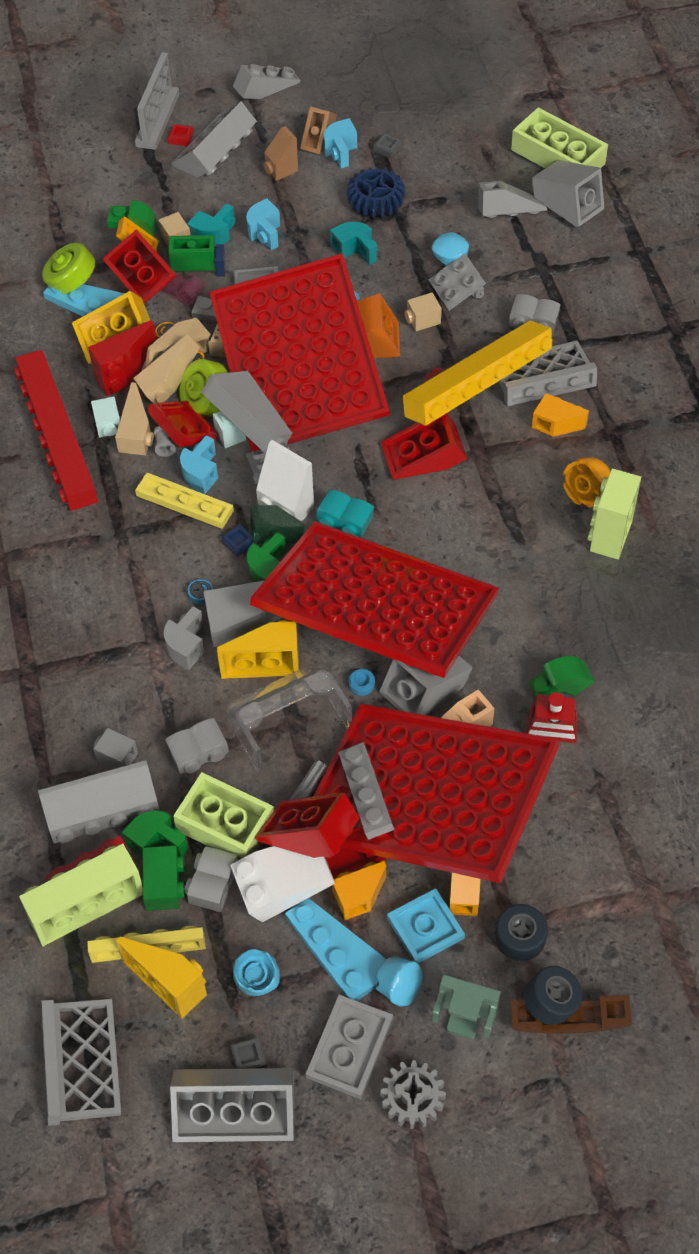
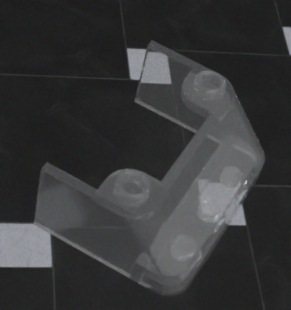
M312 666L304 667L228 704L226 708L227 719L257 772L263 770L261 753L250 730L258 727L265 716L312 694L327 695L346 728H349L352 722V706L330 672Z

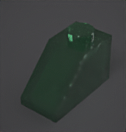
M252 505L249 522L252 543L263 544L265 540L271 539L277 532L285 537V544H296L303 536L304 523L277 505Z

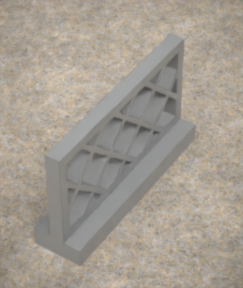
M161 53L137 107L140 130L135 139L136 147L157 149L179 97V88L172 87L168 53Z
M574 341L552 346V349L532 360L530 366L524 365L518 370L525 371L523 375L511 373L498 381L505 394L504 401L506 405L512 406L542 399L546 393L555 396L595 387L597 385V366L594 362L590 363L579 342ZM575 350L576 354L573 356L565 352ZM552 356L554 357V359L551 361L544 359L543 357ZM560 359L568 361L569 363L568 365H564L557 362ZM538 364L547 366L545 370L538 369L535 367Z
M112 999L55 1004L54 1000L42 1001L41 1017L48 1126L60 1125V1121L121 1116ZM106 1008L107 1018L100 1025L88 1017L94 1009ZM73 1011L79 1016V1019L69 1028L60 1021V1012ZM83 1021L95 1029L86 1041L74 1032ZM107 1024L108 1032L103 1029ZM61 1029L66 1032L62 1037H61ZM99 1033L109 1040V1046L102 1054L90 1045ZM69 1036L82 1045L73 1056H70L62 1049V1044ZM85 1049L97 1057L96 1061L88 1069L76 1060ZM109 1052H110V1060L106 1058V1056H107V1054H108ZM63 1057L67 1060V1062L64 1064V1066H63ZM101 1061L111 1069V1075L105 1082H102L92 1073ZM71 1064L83 1073L74 1085L64 1078V1072ZM87 1077L99 1086L91 1098H88L77 1089ZM111 1081L113 1090L108 1086ZM64 1085L70 1089L66 1094ZM104 1090L113 1097L114 1107L101 1108L94 1100ZM73 1093L85 1102L79 1111L66 1112L65 1102Z

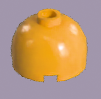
M579 458L568 464L563 472L566 480L563 483L564 489L574 503L581 505L582 502L588 505L587 507H592L596 497L601 495L600 488L604 477L609 478L611 471L598 458Z

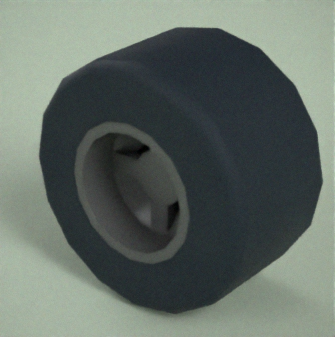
M515 904L507 907L500 914L496 924L495 937L499 950L506 957L516 961H528L537 957L543 951L548 935V925L544 915L535 907L527 904Z
M548 966L541 969L528 982L524 992L525 1004L531 1015L538 1021L548 1025H558L566 1021L578 1010L583 997L581 985L577 978L569 970L560 966Z

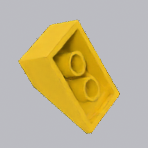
M129 291L72 322L87 362L92 364L88 347L150 321L142 298Z
M281 620L270 622L217 647L221 679L299 675L297 625L294 621Z
M121 936L116 940L123 963L181 1019L207 996L206 981L202 975L204 971L194 959L188 961L182 954Z

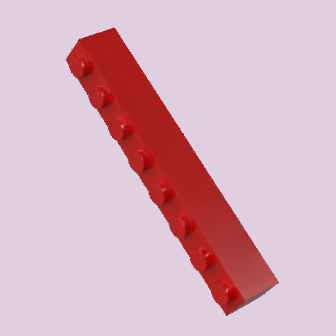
M43 350L15 357L18 367H14L17 380L23 381V384H20L23 397H29V401H26L29 413L36 416L32 420L36 432L41 431L42 435H39L42 449H48V453H45L48 465L55 468L52 471L55 484H60L62 487L58 489L62 503L67 502L70 511L98 503L93 481Z

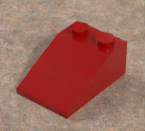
M137 229L103 258L123 284L131 292L142 298L144 304L177 277L174 271Z
M152 320L88 347L94 377L106 396L129 387L131 382L134 381V377L142 371L148 347L156 341L155 327Z
M447 413L426 426L417 422L381 442L391 477L394 480L447 470L467 459L456 424Z
M344 792L284 800L278 804L255 838L258 842L312 858L332 857L340 851L342 844L353 832V828L360 817Z

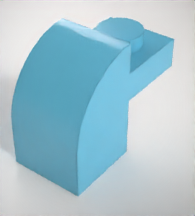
M350 118L332 123L324 132L325 156L332 155L333 160H337L340 168L348 167L349 150L357 148V131Z
M266 198L254 204L248 210L246 216L247 230L251 242L259 239L262 244L273 250L278 247V232L276 229L280 227V213Z
M207 435L194 446L193 451L184 448L180 455L182 476L185 483L202 494H206L218 479L217 464L211 461L216 455L214 439Z

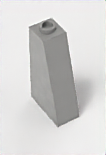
M248 371L211 374L201 391L206 398L263 452H267L271 440L286 447L287 441L293 433Z
M264 581L203 591L213 647L225 644L265 624L283 618L250 605L251 596Z

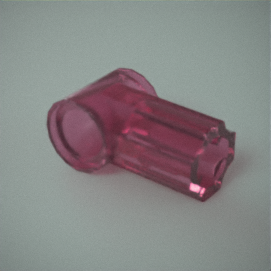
M176 274L177 277L162 290L176 295L185 305H192L205 289L203 281L195 275H189L185 278Z

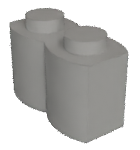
M517 294L510 312L508 325L516 329L531 320L551 327L553 335L561 304L549 299L538 300L530 295Z
M214 718L199 722L190 729L179 731L165 739L169 753L180 774L193 773L207 762H218L229 752L227 742Z
M207 846L202 854L198 853L194 863L196 872L193 878H188L185 885L184 893L187 894L188 903L221 912L235 877L230 865L238 861V855Z

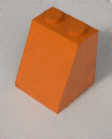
M379 293L358 300L357 303L373 357H399V321L382 295Z

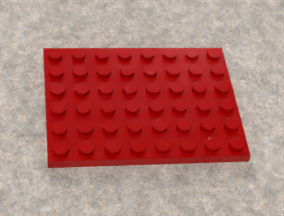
M343 253L209 292L230 373L248 371L293 433L287 444L390 416L387 400ZM248 438L251 452L261 450Z
M315 521L251 596L250 605L262 611L283 617L286 620L302 624L310 629L331 635L334 638L355 644L358 647L371 650L384 657L400 661L408 666L424 670L432 675L445 678L497 597L499 587Z
M360 704L314 796L344 792L359 816L338 752L364 742L394 830L368 840L361 819H359L353 828V832L346 838L341 848L501 883L560 746L558 739Z

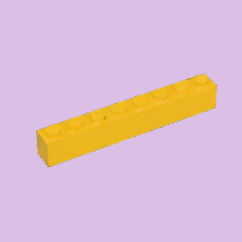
M529 320L403 395L405 417L426 426L552 349L551 327Z

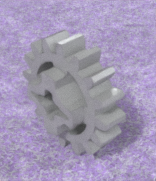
M413 1060L411 1067L407 1068L405 1063L401 1062L400 1071L391 1068V1079L383 1078V1085L386 1088L381 1089L380 1097L387 1099L382 1101V1108H390L388 1112L389 1119L396 1116L399 1117V1126L408 1121L410 1129H414L415 1122H420L422 1127H426V1118L429 1117L432 1121H435L437 1119L435 1110L443 1111L444 1104L440 1101L446 1099V1092L441 1091L444 1087V1081H436L438 1076L437 1070H433L430 1073L427 1072V1063L418 1068L416 1060ZM408 1077L402 1084H397L402 1079ZM419 1078L425 1080L429 1085H425ZM414 1084L416 1098L414 1099V1104L412 1105L410 1091L412 1090V1085ZM397 1104H402L407 1111L401 1109ZM429 1105L426 1109L418 1112L422 1106Z

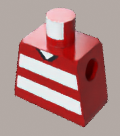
M552 693L550 696L537 695L528 712L526 733L556 738L560 742L576 743L578 728L576 700L564 697L560 693Z

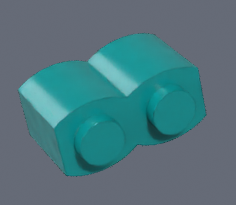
M329 490L317 510L316 521L362 538L373 519L374 506L364 500L351 498L340 491Z

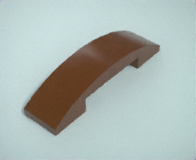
M629 995L599 996V1000L582 1001L578 1010L566 1021L558 1025H548L538 1021L526 1007L525 999L511 1000L512 1027L516 1031L544 1034H574L605 1031L632 1025Z

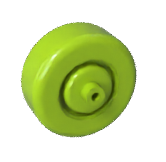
M67 244L57 250L46 262L42 271L43 281L51 289L60 291L61 294L71 293L89 279L95 268V258L83 244Z
M206 359L193 361L184 371L180 382V401H188L194 411L203 417H213V414L220 410L201 391L211 374L228 373L225 367L218 362Z

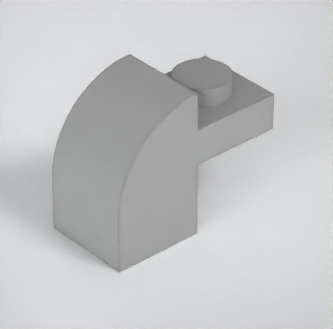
M194 606L179 618L178 624L169 619L164 628L165 644L169 657L188 671L204 653L202 638L195 635L203 626L202 613Z

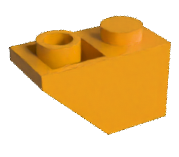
M546 393L533 412L532 428L553 437L583 430L587 426L589 410Z
M385 861L368 863L361 870L352 873L344 872L334 879L335 884L332 885V892L344 920L372 910L386 879Z
M452 873L449 908L453 915L477 916L480 879Z

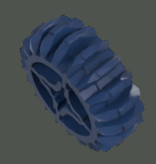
M369 167L367 171L361 169L360 173H354V177L350 178L347 187V200L352 210H356L357 214L363 213L365 217L371 215L373 219L375 216L383 218L384 214L391 216L392 211L397 212L398 208L402 206L405 197L404 184L400 179V175H395L394 171L388 172L387 168L381 170L379 167L376 169Z

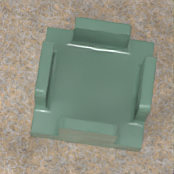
M443 974L433 1010L432 1022L438 1024L442 1009L445 1008L451 1014L447 1025L448 1033L474 1040L480 1020H485L487 1022L484 1038L489 1039L498 1013L501 991Z

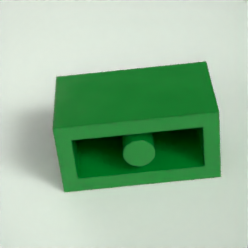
M214 235L170 236L169 259L171 269L173 271H216Z
M177 846L143 848V900L146 911L180 909V898H185L184 881H180V872H184V856H179Z

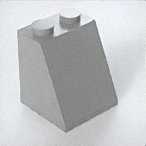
M558 160L532 177L534 198L574 226H581L604 209L602 173L599 167Z
M458 656L445 678L393 659L379 693L399 711L429 716L464 687L473 667L462 657Z

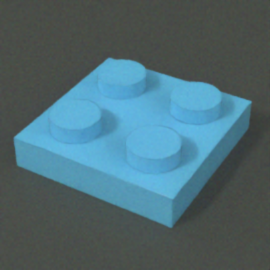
M436 888L387 914L389 923L411 959L416 963H420L465 939V933Z

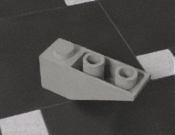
M256 64L241 65L233 87L242 98L262 99L296 85L301 80L290 67L278 68L271 65L266 67Z
M502 181L479 183L478 208L482 216L493 218L503 214L515 216L525 212L537 214L540 211H547V207L535 199L534 195Z

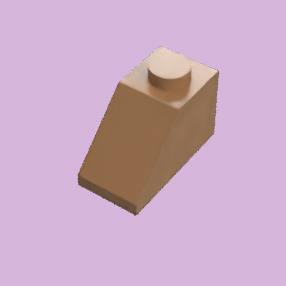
M310 106L300 149L321 155L324 150V132L329 125L336 121L337 114Z
M284 126L279 130L264 152V169L276 181L298 172L297 138Z

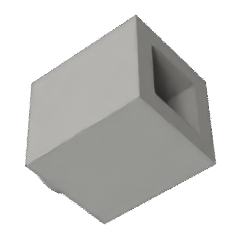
M109 728L106 729L102 736L100 735L96 739L93 746L97 762L111 769L131 765L138 755L135 740Z

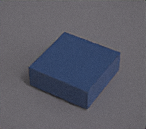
M216 244L214 261L217 277H225L226 259L224 244Z
M241 524L221 537L222 543L237 557L247 551L253 543L256 544V538Z

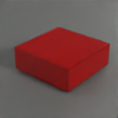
M173 124L168 136V144L187 147L194 135V127Z

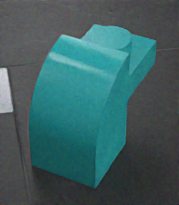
M225 204L214 217L198 211L187 223L190 228V234L214 235L215 246L216 244L227 243L230 240L229 229H232L235 224L234 208L231 205Z
M346 222L330 229V246L337 254L343 253L344 258L358 252L369 265L377 262L378 246L372 239L371 227L361 222Z

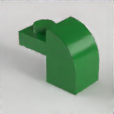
M131 200L130 206L110 207L107 221L108 228H118L119 220L125 216L155 238L157 231L156 216L148 205L140 201Z
M278 532L271 539L265 540L261 548L254 543L249 547L247 564L249 577L252 582L265 581L280 563L278 559L286 552L285 537Z
M564 656L549 661L543 665L545 671L528 682L535 698L537 695L550 696L552 693L561 694L563 692L576 696L595 683L586 662L575 656Z
M155 810L140 814L122 832L125 845L141 857H143V848L158 847L159 844L163 846H177L179 856H184L188 851L185 834L174 827L172 815L163 811Z

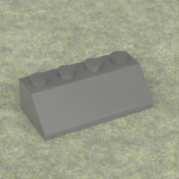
M242 101L219 113L171 162V165L197 178L204 174L209 176L217 169L215 165L218 162H223L229 156L227 152L237 148L241 144L240 139L247 137L253 131L251 127L257 122Z
M146 760L38 790L53 843H66L72 841L75 837L94 835L110 827H122L144 812L160 811Z
M294 1068L181 1069L173 1071L170 1085L172 1142L294 1141Z

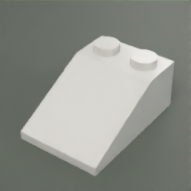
M271 440L256 489L259 506L263 510L277 515L281 521L297 527L314 509L312 463Z
M275 846L253 852L230 865L248 913L261 922L335 884L325 857L312 858Z

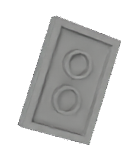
M338 995L306 1071V1078L362 1099L392 1024L393 1014Z

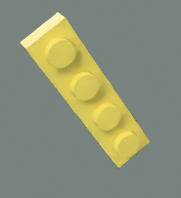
M146 473L135 490L136 496L221 529H223L234 512L233 505L150 473Z
M185 926L181 930L176 931L159 929L151 934L128 933L124 935V938L176 953L206 949L203 927ZM101 936L93 941H88V953L92 963L122 959L116 942L118 938Z

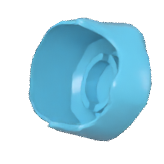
M454 232L439 235L432 245L433 254L446 266L464 253L468 256V242L465 238Z
M250 949L241 953L235 960L233 978L237 987L243 993L249 996H261L271 992L279 985L280 970L276 959L268 952Z
M398 956L390 957L384 961L378 970L377 979L379 986L376 987V990L385 995L393 1004L399 1007L408 1006L414 1001L423 981V971L420 965L414 961Z

